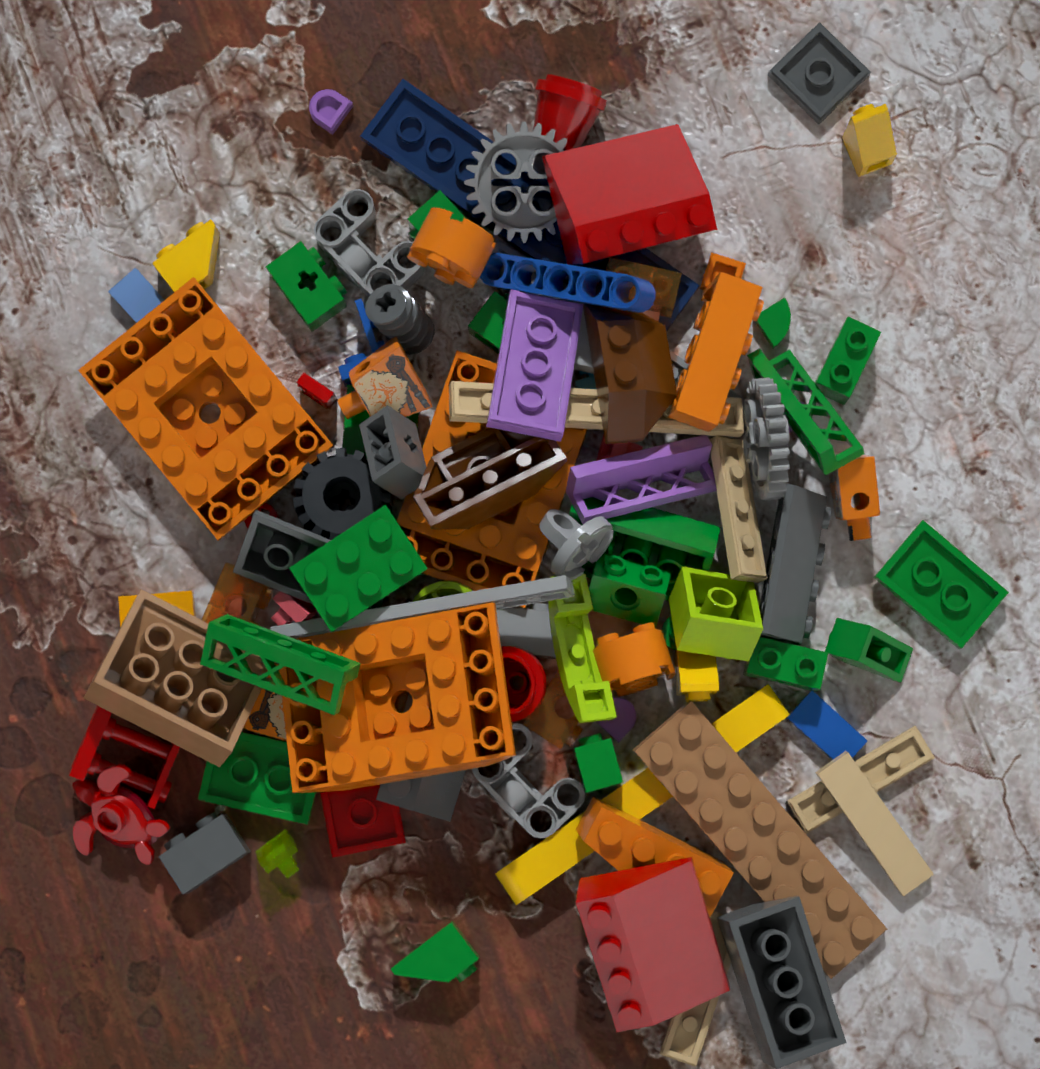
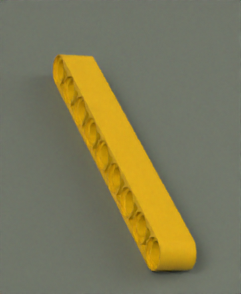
M767 684L711 724L732 749L738 752L787 718L790 713L771 686ZM646 768L601 801L638 819H642L673 796L650 769ZM585 811L495 873L515 905L527 899L595 851L582 840L576 831Z

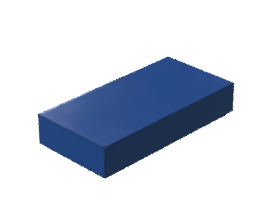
M813 690L805 696L786 718L831 760L838 757L844 751L849 752L853 758L867 743V740Z

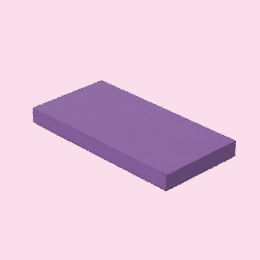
M510 290L486 427L561 442L584 304Z

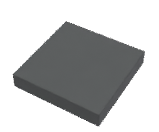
M819 22L768 72V76L819 125L870 76L871 71Z

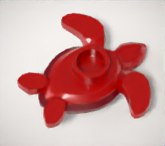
M123 764L107 767L100 773L97 783L90 778H85L84 781L75 780L72 783L78 799L92 808L91 812L83 815L76 821L73 827V839L77 850L81 854L88 856L93 851L94 835L98 830L107 841L116 846L135 848L140 862L150 865L155 856V850L151 845L159 837L170 830V826L163 820H155L146 803L137 794L123 786H119L124 779L131 775L132 771L129 767Z

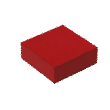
M304 372L296 382L300 392L326 409H331L337 400L334 392Z

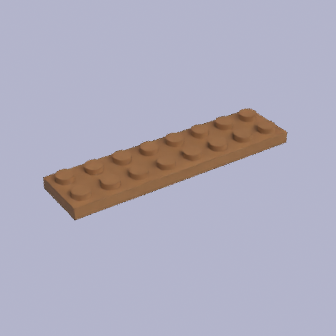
M691 700L686 702L633 749L763 902L793 896L800 897L823 971L830 979L837 975L887 930L886 926Z

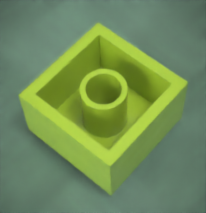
M682 567L669 597L677 650L749 662L763 631L754 582L731 580L730 574Z

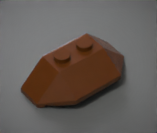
M583 303L605 443L615 444L643 441L677 397L666 327L642 312L636 313Z
M488 428L432 456L413 497L432 530L470 529L535 496L567 462V458L555 440Z

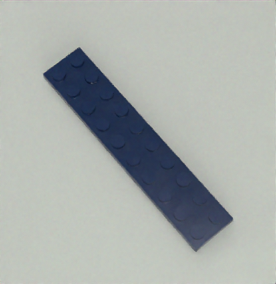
M402 79L360 135L361 140L436 193L441 190L453 205L481 224L486 215L484 211L478 214L472 213L473 208L479 204L478 200L466 199L468 194L475 191L474 187L464 184L465 180L474 178L475 173L466 169V165H477L478 160L471 154L472 151L483 153L486 150L480 141L482 138L491 144L493 141ZM502 153L496 158L495 168L499 173L509 174L515 169L516 160L512 154ZM525 171L521 172L519 179L491 180L493 186L517 185L523 193L527 192V187L530 185L549 186L547 178L531 179ZM508 190L498 193L495 199L496 207L501 211L511 210L516 204L514 193ZM541 190L535 193L532 204L536 210L545 211L552 205L550 192ZM492 221L485 225V227L493 232L495 223ZM557 221L553 223L556 234L552 235L544 228L541 230L542 240L540 241L537 240L533 232H529L526 243L522 242L519 232H515L511 241L507 240V229L503 228L497 234L529 258L567 264ZM647 248L574 265L628 274L649 281L654 286L656 292L654 304L649 310L660 313L658 322L665 325L666 333L699 289V284ZM568 275L565 277V279H564V281H563V282H565L566 284H569V276H568ZM599 281L596 286V295H599L602 290V281ZM635 286L629 292L630 302L636 295Z

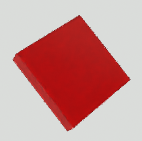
M381 784L344 791L320 792L332 858L406 843L400 807L376 800Z

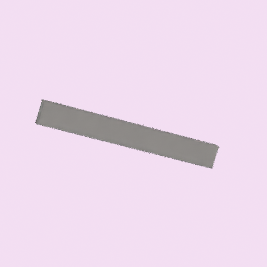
M566 575L369 609L363 611L333 632L492 602L495 603L496 610L569 598L574 595L573 582ZM322 618L270 627V630L294 639L331 632Z

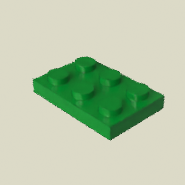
M384 505L289 569L330 631L333 632L428 568L387 506Z
M924 520L916 526L873 577L959 650L964 647L1009 593Z
M241 732L232 753L220 767L207 761L198 800L309 825L316 792L292 793L287 742Z

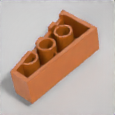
M720 272L704 289L701 301L705 303L700 313L697 314L693 327L700 331L699 336L694 335L687 348L684 359L685 363L689 364L688 370L683 369L676 386L677 397L671 403L668 418L707 432H711L718 426V423L724 424L730 410V403L726 402L729 390L736 388L742 369L737 368L740 356L747 354L752 342L753 335L748 333L752 320L755 322L758 320L763 308L764 301L759 299L762 286Z
M595 797L591 799L576 828L582 840L618 871L692 857L709 917H711L734 874L722 860Z

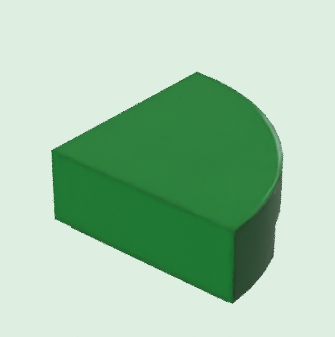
M784 297L762 311L755 322L772 349L782 342L790 326L791 312L786 298Z

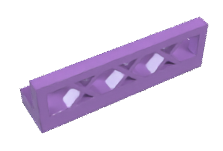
M701 435L570 467L566 493L582 524L599 516L608 519L715 492L717 490L714 472L708 463L712 444L707 435ZM700 471L705 481L694 483L683 477L687 473ZM661 480L673 485L671 490L662 492L650 487L652 482ZM627 488L639 493V496L635 499L627 500L616 494L618 490ZM594 497L604 501L605 504L603 507L588 510L583 499Z

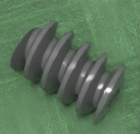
M395 284L383 285L368 297L365 305L368 319L373 322L388 340L397 337L405 353L409 355L418 354L431 344L435 335V326L431 318L402 286Z

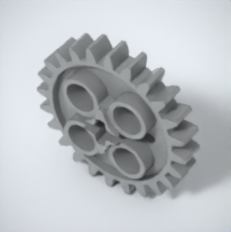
M522 121L519 132H515L510 123L506 124L507 135L502 136L496 129L492 130L495 141L491 144L482 138L480 141L486 150L483 153L472 151L471 154L478 160L477 165H466L467 170L475 173L474 178L464 181L465 185L472 186L475 189L474 192L466 196V199L478 200L479 203L473 208L472 213L478 214L484 211L486 215L481 225L485 226L493 221L495 223L494 235L499 234L503 228L507 229L508 241L512 240L515 232L520 233L523 243L527 242L529 232H533L538 241L542 240L541 230L544 228L552 235L556 234L553 223L557 221L553 201L550 208L545 211L536 210L532 204L535 193L541 190L550 192L549 186L530 185L527 187V192L523 193L517 185L493 186L491 184L492 179H519L521 172L524 171L527 172V176L531 179L547 178L546 173L538 174L534 171L532 167L533 158L539 153L553 154L562 152L568 140L563 138L555 143L553 141L555 136L554 129H551L545 136L541 135L542 127L540 123L536 124L533 132H528L525 121ZM502 153H510L516 160L515 169L509 174H501L495 168V160ZM501 191H511L516 197V204L509 211H501L496 207L495 199Z
M751 379V382H748V388H746L747 398H744V455L747 463H749V471L752 472L751 483L755 484V493H758L759 499H762V501L781 499V497H784V491H787L786 482L789 481L788 469H790V465L787 459V455L790 454L787 446L789 443L788 420L783 415L784 404H781V393L777 392V384H774L773 379Z

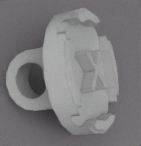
M557 509L547 511L539 526L545 537L559 549L551 563L550 570L556 576L566 575L571 581L584 573L585 570L581 566L587 561L593 564L602 556L612 541L614 533L612 530L613 526L603 516L595 517L581 526L569 514Z

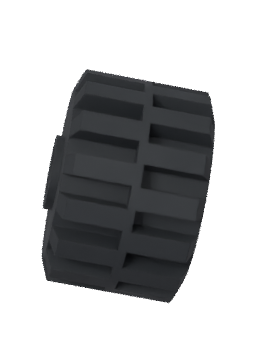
M335 448L336 455L327 457L326 451L316 455L318 459L316 464L312 466L307 462L302 468L304 476L302 479H296L294 485L296 497L293 498L294 508L302 528L332 540L384 505L387 506L393 515L392 505L394 504L392 494L372 482L366 455L358 450H355L354 455L347 454L346 448ZM344 498H349L351 505H348L345 511H340L337 503H343Z

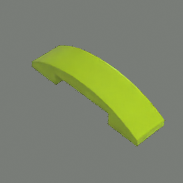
M582 574L572 580L574 588L573 597L548 601L555 657L566 696L578 722L613 720L617 718L610 683L609 681L602 682L593 653L595 646L588 613L593 610L586 574Z

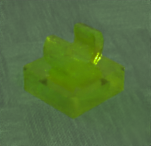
M286 829L255 851L259 864L267 874L278 867L288 879L299 871L297 862L292 857V855L298 852L294 839Z

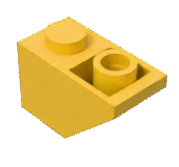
M868 104L858 108L853 112L854 116L850 118L842 140L857 176L860 177L891 165L897 155L889 110L886 104L878 107Z
M211 219L205 224L199 222L186 232V238L177 245L169 244L159 251L156 255L157 260L152 264L173 292L177 291L193 277L204 290L213 284L220 232Z
M675 650L676 696L685 695V702L690 700L692 702H707L710 700V695H714L719 691L716 656Z

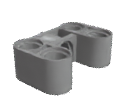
M354 189L341 197L315 223L314 233L318 245L341 273L367 297L374 292L372 289L373 284L379 279H387L392 284L402 286L405 290H408L423 275L426 268L416 264V266L407 269L399 265V260L404 255L409 254L413 242L404 241L399 243L383 258L380 255L376 256L360 238L375 221L376 210L374 202L366 191ZM356 203H363L368 206L367 212L358 217L349 213L350 208ZM335 227L342 231L341 236L335 241L330 242L322 238L323 233L329 228Z
M514 723L512 724V731H521L527 738L524 749L516 751V756L500 761L499 772L494 777H483L478 768H473L472 772L476 779L491 793L490 796L512 819L515 818L530 835L540 839L547 838L581 807L585 799V791L577 780L564 778L556 782L542 795L515 767L532 748L533 739L527 727ZM571 784L577 788L579 798L574 805L564 806L559 802L557 792L562 785ZM538 810L548 812L552 818V825L546 832H536L530 825L532 814Z

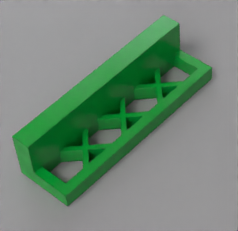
M760 348L747 355L754 379L770 378L773 379L774 384H777V392L781 393V404H784L783 415L786 416L789 427L825 476L865 454L863 446L790 349L770 361ZM789 364L793 373L790 380H784L777 370ZM794 391L810 392L811 397L808 405L801 404L794 395ZM812 415L828 417L830 420L827 429H820L813 421ZM830 441H845L849 444L850 448L835 456Z
M229 614L208 623L200 662L202 666L332 715L340 712L345 686L348 682L358 677L361 664ZM217 641L227 644L234 657L233 660L225 662L214 658ZM251 654L260 656L268 671L262 675L252 672L245 657ZM285 666L294 669L302 684L295 688L286 685L278 670ZM321 679L334 684L330 701L319 697L312 684L313 682Z

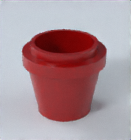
M547 74L546 79L537 80L534 89L537 92L534 127L537 123H540L542 127L541 135L544 136L551 129H554L555 136L553 141L555 143L566 138L568 141L562 149L563 151L582 147L599 113L604 112L607 100L601 98L602 91L565 77Z
M501 646L511 722H515L529 717L541 705L546 693V675L539 660L529 651L516 646ZM517 675L524 681L523 687L520 690L514 688L512 684L513 678Z

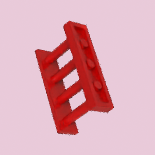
M97 706L70 768L69 776L84 781L86 774L92 776L94 773L100 774L107 767L116 765L101 759L102 755L96 753L101 738L107 741L109 738H113L164 759L155 780L132 771L131 775L121 782L148 793L146 805L155 809L157 802L164 803L168 796L172 782L167 781V778L180 747L173 743H170V745L118 725L116 724V719L111 718V712Z

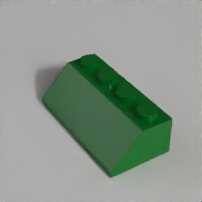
M594 497L583 499L588 510L603 507L605 504L604 501ZM572 504L569 515L582 526L583 524ZM651 507L606 519L613 526L612 530L614 533L613 539L604 554L619 556L626 560L655 566L671 572L664 599L669 601L682 567L709 571L721 527ZM587 561L581 566L585 570L583 574H586V578L592 579L597 561L593 564Z

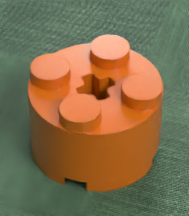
M436 207L431 208L410 247L407 258L422 267H427L428 265L435 269L434 276L446 284L454 285L455 281L468 288H473L496 245L494 237L485 229L466 218L462 222L450 219L453 214L451 211Z
M653 622L633 628L632 634L619 637L618 633H611L596 640L598 646L595 647L593 653L602 682L609 681L611 692L616 690L618 697L658 685L656 678L664 674L667 681L676 675L663 632L656 629Z

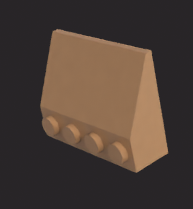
M140 589L99 666L84 699L220 767L232 753L261 691V687L200 665L208 623ZM217 641L214 658L225 662L233 660L234 657L227 644ZM251 654L245 657L252 672L262 675L268 671L260 656Z

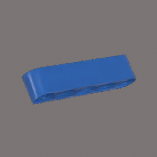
M502 253L491 254L480 276V279L485 284L505 290L512 289L550 298L636 313L649 310L656 298L654 286L642 278ZM504 265V273L500 278L499 271L500 268ZM536 270V279L531 283V275ZM568 275L569 284L567 288L564 290L563 281L565 277ZM599 281H602V290L599 295H596V286ZM635 286L636 295L630 302L629 292Z

